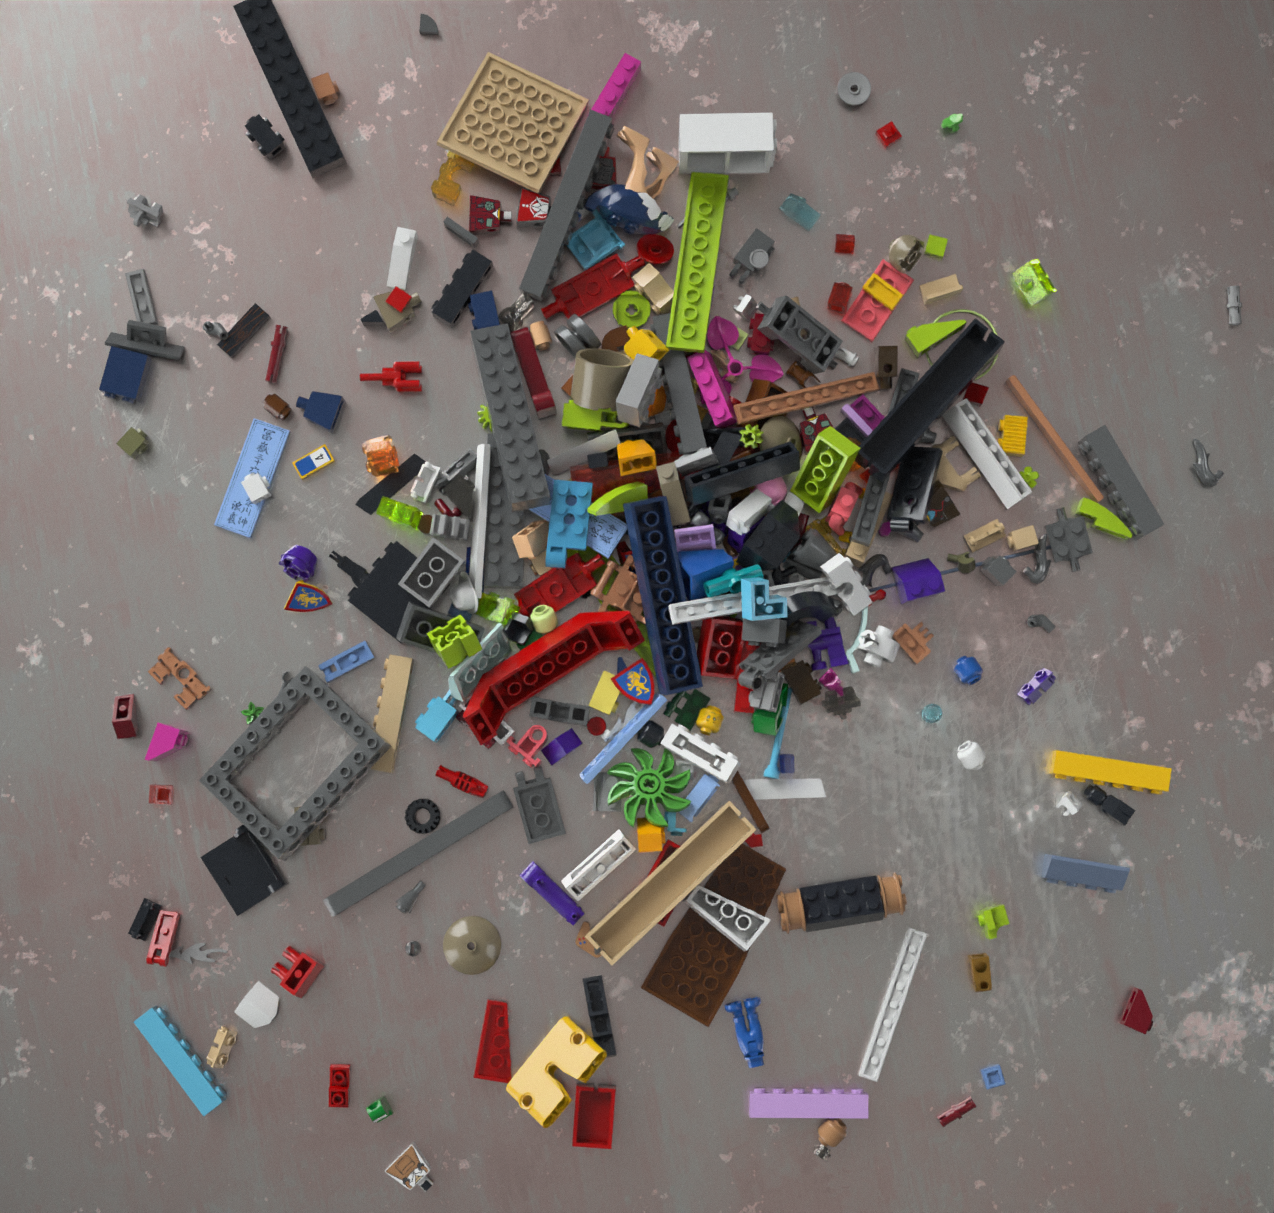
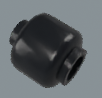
M648 720L636 733L637 740L649 748H654L657 745L660 746L664 738V728L653 720Z

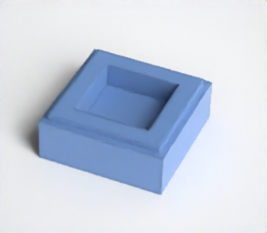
M1000 1065L981 1070L987 1090L1006 1084Z

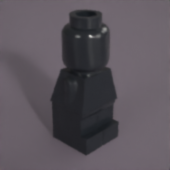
M1089 784L1083 793L1088 801L1095 806H1099L1102 812L1121 826H1125L1136 811L1113 795H1107L1097 785L1092 786Z

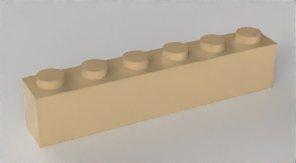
M389 655V659L386 658L384 670L387 671L386 676L382 677L380 688L383 689L382 696H379L377 700L379 713L374 717L373 726L376 727L375 730L391 747L371 768L372 770L393 773L414 665V659Z

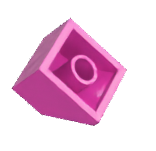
M158 722L145 760L157 762L181 750L182 746L185 747L187 744L188 731Z

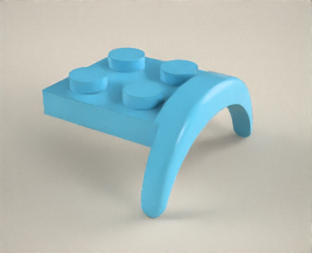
M597 209L593 212L595 218L572 233L570 243L566 245L584 270L591 268L615 250H621L625 247V243L618 237L611 226L606 223V220L602 219Z

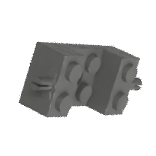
M787 295L776 298L770 308L762 302L758 303L756 309L764 314L763 320L757 328L770 340H781L802 357L800 364L813 374L825 372L828 366L832 370L837 367L838 363L833 360V357L843 341ZM802 329H804L807 332L806 339H803L801 337L800 333Z

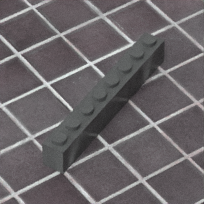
M671 313L653 316V324H650L651 331L665 345ZM669 350L659 361V367L664 369L662 381L663 385L668 387L666 392L667 402L672 404V408L669 409L671 420L676 421V426H673L675 437L680 438V443H677L679 454L691 455L707 446L684 351Z

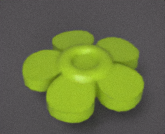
M1027 466L1024 468V471L1019 472L1029 487L1034 488L1037 485L1034 479L1039 478V473L1033 471L1032 467Z

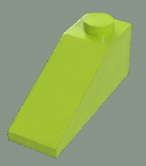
M963 319L922 324L919 327L914 326L906 332L905 341L916 357L919 358L964 329L967 322Z

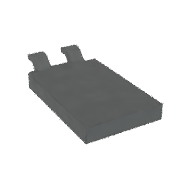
M542 766L534 767L536 778L525 781L523 771L515 773L518 786L514 787L513 790L528 844L566 834L551 778H544Z

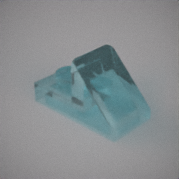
M790 193L779 209L809 231L821 214L806 204L807 199Z

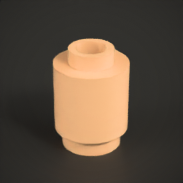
M544 321L531 324L529 332L534 347L536 349L539 348L540 351L550 348V344L553 342Z

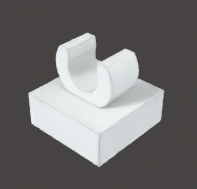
M746 294L745 297L740 296L738 298L741 301L739 306L734 305L733 307L743 319L749 321L757 310L756 306L758 304L751 296Z
M1069 790L1063 795L1056 807L1065 806L1067 808L1063 813L1064 816L1069 815V813L1074 815L1079 811L1082 803Z

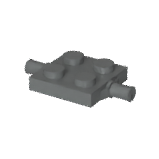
M1062 507L1061 509H1056L1059 521L1046 525L1045 528L1054 562L1071 561L1073 572L1081 570L1078 559L1084 555L1092 554L1093 551L1083 516L1067 518L1065 507Z

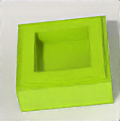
M929 234L924 254L943 258L948 239Z

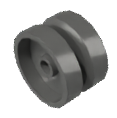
M573 314L566 321L569 329L561 325L554 331L555 336L575 359L576 353L579 350L599 348L602 345L592 329L576 314Z

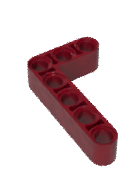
M528 327L510 332L538 419L556 414L555 403L548 388Z

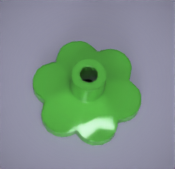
M952 114L942 121L941 126L942 128H951L953 132H956L960 129L958 124L963 121L962 118L964 116L963 114Z

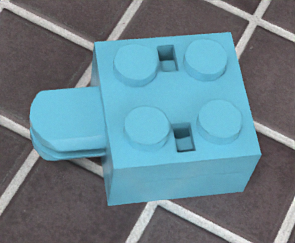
M450 690L443 699L439 696L437 699L433 698L427 705L428 711L425 714L421 713L415 721L417 724L415 728L436 743L460 713L453 707L458 699L452 698L447 703L452 696Z

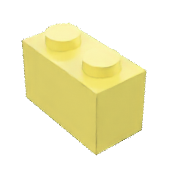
M603 671L588 706L610 716L611 712L615 713L618 708L619 702L616 701L619 694L622 696L623 694L611 681V678L615 675Z

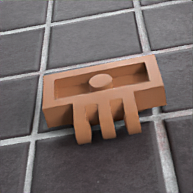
M922 622L912 630L905 623L892 636V639L900 644L902 650L916 665L931 652L925 644L934 637L932 633L927 637L924 636L929 631L927 627L922 632L918 630L924 625Z

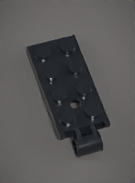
M914 446L901 461L887 515L892 532L912 533L914 521H920L921 524H925L943 452L941 448ZM914 499L912 504H908L909 500Z

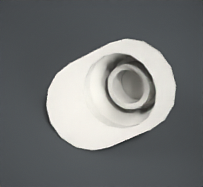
M464 571L459 576L458 584L450 589L449 596L457 610H467L468 613L474 614L478 609V598L468 574Z

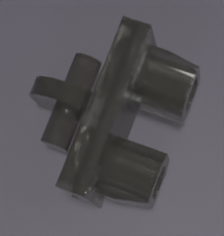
M851 686L842 689V697H837L836 691L833 690L825 692V700L822 701V707H825L827 713L832 712L833 716L839 715L844 720L847 717L846 713L852 712L853 707L861 706L860 700Z

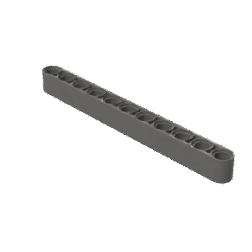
M504 790L325 898L322 900L332 917L338 915L514 806Z

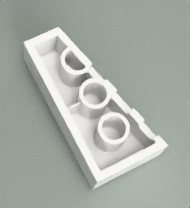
M699 885L683 901L743 951L749 949L771 921V919L759 915Z

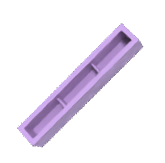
M754 1088V1091H749L750 1118L868 1119V1093L863 1092V1089H852V1092H844V1089L834 1088L832 1092H824L822 1088H814L812 1092H805L803 1088H793V1092H785L784 1088H773V1091H765V1088Z

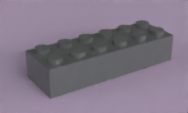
M1106 425L1083 437L1078 442V449L1083 456L1087 457L1089 468L1097 474L1099 485L1106 489L1109 494L1107 495L1108 500L1112 505L1115 504L1118 509V517L1121 521H1125L1129 531L1132 533V538L1138 540L1165 525Z

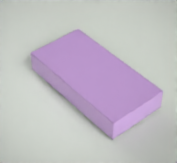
M849 404L842 407L840 412L867 438L872 429Z

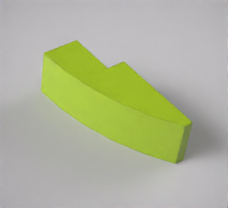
M633 482L615 488L596 500L587 508V512L595 516L623 512L624 503L648 499L647 485L641 482Z
M1085 497L1080 500L1075 514L1093 520L1091 528L1125 540L1132 537V533L1126 525L1107 508Z

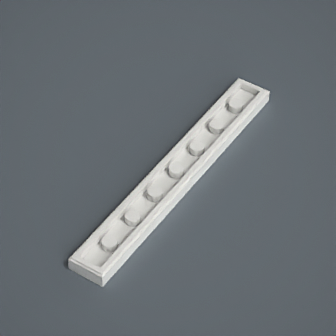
M481 444L477 447L469 578L477 598L482 596L491 444Z
M908 927L858 1074L861 1077L878 1082L928 933Z

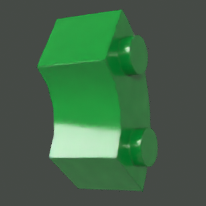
M787 683L782 685L776 713L756 709L755 713H753L751 722L754 724V732L776 736L783 721V718L780 717L782 706L786 707Z

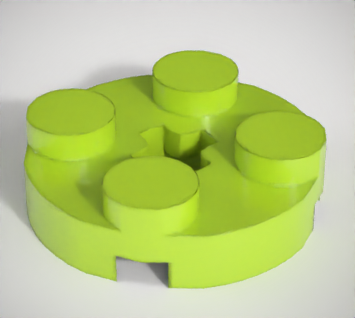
M637 291L622 293L613 304L614 319L621 327L627 325V329L632 326H636L638 329L644 326L650 317V303ZM631 305L634 309H637L634 315L626 312V309H629Z

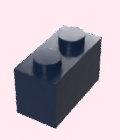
M493 291L470 295L471 301H468L470 313L474 312L475 319L472 320L474 330L500 325Z

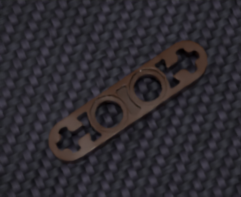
M737 770L731 781L762 834L770 828Z

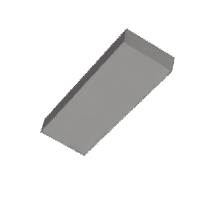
M140 269L125 273L136 320L153 325L158 324L145 270Z

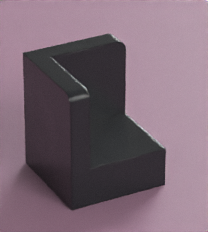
M513 612L503 628V633L509 641L525 645L535 628L529 617Z

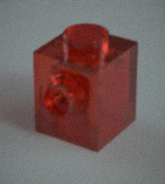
M834 282L828 299L827 309L846 315L853 294V287L845 282Z

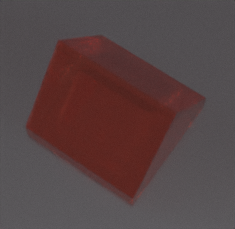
M836 234L834 253L853 254L855 235Z

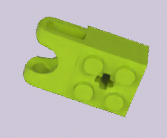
M574 400L564 403L563 428L597 432L601 431V428L618 429L629 426L625 422L618 424L615 421L616 417H618L617 411H611V408H598L597 411L581 407L573 403Z

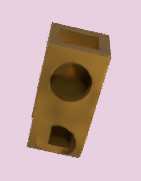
M986 953L968 955L975 992L991 991L989 956Z

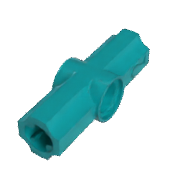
M759 564L738 571L735 568H730L723 572L721 577L703 582V586L708 598L728 591L737 594L741 592V579L763 578V573Z

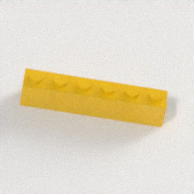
M1059 750L1053 751L1050 774H1055L1057 779L1066 780L1068 776L1074 777L1076 782L1085 783L1087 779L1093 780L1095 785L1105 786L1106 782L1112 783V787L1124 789L1125 785L1131 786L1133 791L1143 792V789H1150V793L1162 795V792H1169L1172 768Z

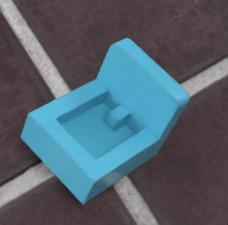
M676 812L664 813V819L668 823L667 831H670L672 836H682L683 832L687 833L685 828H675Z

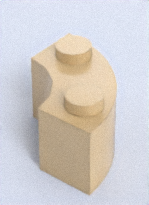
M649 263L632 277L636 283L634 288L640 295L643 294L652 305V311L657 316L659 314L671 313L674 291L666 283L662 275Z

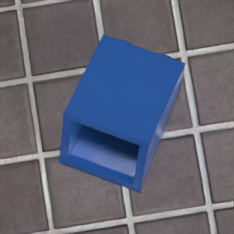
M724 549L677 552L685 595L689 601L708 598L703 582L721 577L723 572L733 568L734 565L732 556L728 555Z

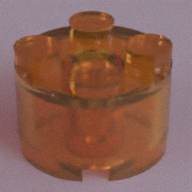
M390 435L369 439L361 444L363 453L367 455L368 459L365 462L368 473L372 472V475L375 477L399 471L396 468L399 466V459L395 445H390L389 441H392Z

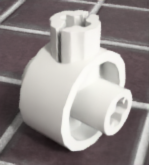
M878 625L876 632L865 630V632L861 633L860 636L862 638L859 637L860 643L857 649L866 653L865 663L880 668L882 661L894 662L900 647L898 642L892 640L894 631Z

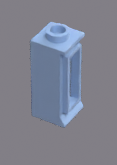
M704 774L685 798L690 800L691 804L678 813L692 823L693 816L696 817L717 791L715 787H720L718 784L719 780L711 774L708 776Z

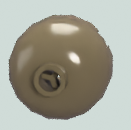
M903 235L896 240H892L888 247L890 264L903 274H905L906 269L910 271L922 255L919 251L921 247L924 249V242L912 235Z

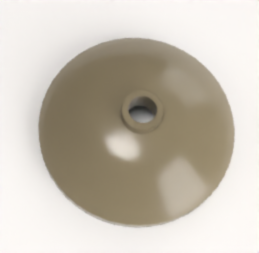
M775 416L768 419L761 429L764 432L761 435V439L764 441L759 443L760 451L791 441L799 451L801 460L803 441L800 431L794 422L784 416Z
M479 916L460 918L446 931L443 940L444 955L448 963L461 973L468 975L483 973L490 969L499 958L501 952L499 932L485 918ZM468 943H474L475 948L473 950H470L468 948Z

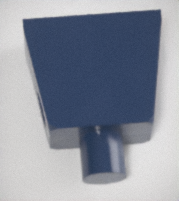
M312 391L309 399L299 396L296 407L305 410L303 417L306 420L333 433L344 398L340 395Z

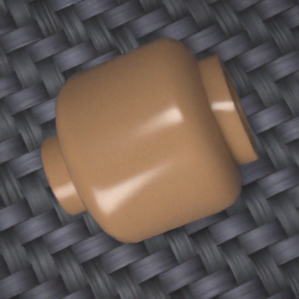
M828 1118L818 1128V1139L824 1146L836 1147L847 1136V1127L839 1118Z

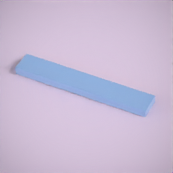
M657 692L653 697L652 705L645 704L580 773V777L586 784L605 767L667 701L662 694Z

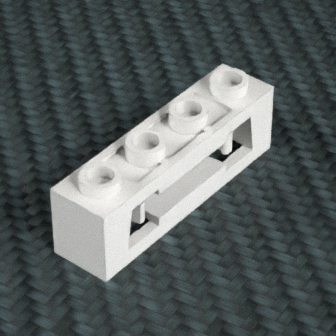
M672 724L660 744L729 785L740 767V763L737 761L738 757L730 752L726 755L720 751L721 747L714 743L710 745L705 743V738L696 733L694 736L688 733L689 729L683 725L675 726ZM681 738L687 739L691 745L716 758L713 765L720 769L721 772L714 769L711 763L686 750L685 748L688 743Z
M619 829L561 881L569 893L579 901L629 857L636 848Z

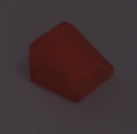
M150 784L149 804L172 805L173 785Z

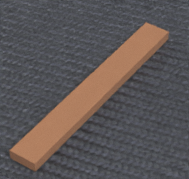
M871 372L736 404L733 408L738 425L862 394L877 392L880 389L875 373Z
M1015 375L1009 377L1005 383L1092 501L1096 503L1101 501L1104 496Z

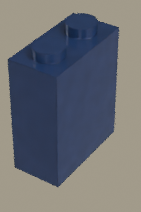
M111 346L99 390L104 393V397L110 399L120 397L126 403L133 404L134 401L140 403L152 359L145 354Z

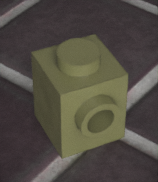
M131 427L116 444L135 459L139 454L141 455L147 450V445L150 442L145 439L148 435L140 428L135 430Z

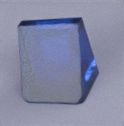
M793 754L779 755L781 774L795 772Z

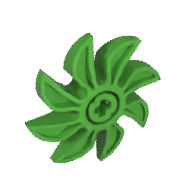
M632 748L631 752L641 766L642 771H637L632 763L627 762L616 764L608 770L607 774L630 781H620L611 788L608 794V806L623 798L632 796L624 805V816L630 826L634 828L640 806L646 805V819L655 826L667 827L668 824L659 811L657 803L662 804L667 812H679L691 804L690 800L667 793H680L687 787L691 776L690 769L675 777L666 779L674 770V758L668 749L664 748L659 768L653 770L652 755L644 749Z

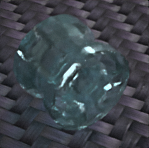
M937 704L926 705L921 712L922 719L927 723L938 722L942 717V709Z

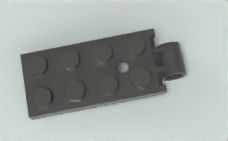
M797 620L786 628L785 644L778 643V647L766 646V642L761 644L758 649L739 664V667L744 670L739 675V684L755 691L759 690L763 685L762 677L770 679L822 633L820 627Z

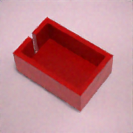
M577 1083L573 1147L612 1149L616 1086L598 1085V1089H594L593 1084Z

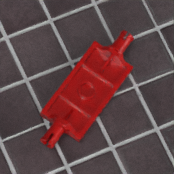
M616 253L552 288L551 292L555 297V302L541 308V312L546 320L560 311L564 313L567 320L573 314L582 317L617 298L622 293L633 289L635 284L630 276L631 272L646 264L640 255L627 262H622Z
M577 552L567 558L566 568H552L516 592L514 596L518 600L517 608L504 615L505 620H509L513 612L530 618L534 608L539 605L550 606L556 613L595 588L598 583L593 577L592 572L606 564L605 560L601 559L603 558L602 555L598 553L589 561L584 562Z

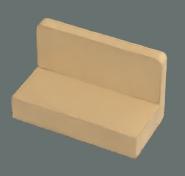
M956 274L919 286L924 304L960 294L964 289L963 285H959Z

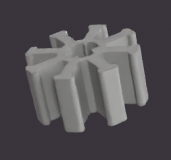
M434 514L432 516L430 535L466 541L470 520L460 519V517L456 516L449 517L447 515L440 516Z

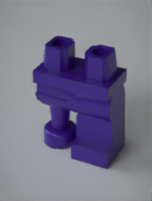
M830 617L824 622L825 629L821 630L822 633L807 646L811 650L814 663L811 664L812 671L827 668L826 661H822L821 650H826L829 668L848 664L840 626L837 627L834 617ZM815 620V621L806 622V623H809V624H812V625L817 626L816 620Z

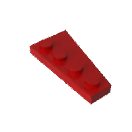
M487 999L474 1078L509 1083L512 1079L507 1002Z

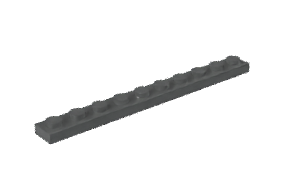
M901 368L888 413L917 383L920 373ZM870 474L850 540L851 542L869 547L890 474L882 483Z

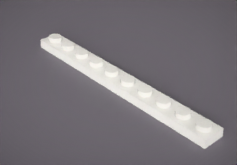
M827 577L782 584L769 587V596L779 595L787 598L807 591L822 592L829 597L836 596L846 588L847 582L836 588ZM741 592L670 604L668 607L672 625L741 613Z

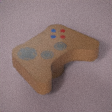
M585 921L582 923L575 943L587 953L599 958L601 956L600 951L603 948L600 946L596 949L585 937L590 931V924Z

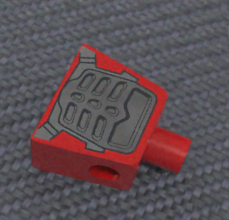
M608 146L604 157L600 156L599 158L600 167L598 173L592 176L593 185L591 189L599 190L609 185L617 184L616 158L609 156L610 148Z

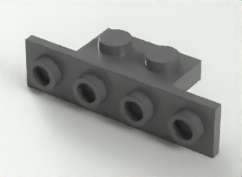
M129 320L127 323V335L111 332L105 341L106 346L177 360L180 359L185 350L184 346L166 343V327Z

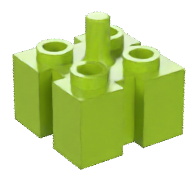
M461 614L448 621V625L441 628L439 626L427 633L436 653L442 658L448 669L457 666L460 662L462 663L466 656H474L483 650L475 632Z

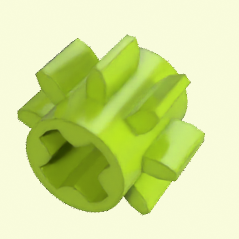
M748 424L745 426L746 430L740 431L742 434L740 441H743L745 448L751 445L754 449L758 447L757 443L764 441L761 439V435L764 432L758 429V425L752 428Z

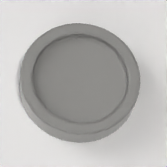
M756 249L751 253L750 263L753 267L760 269L768 264L769 256L766 251Z

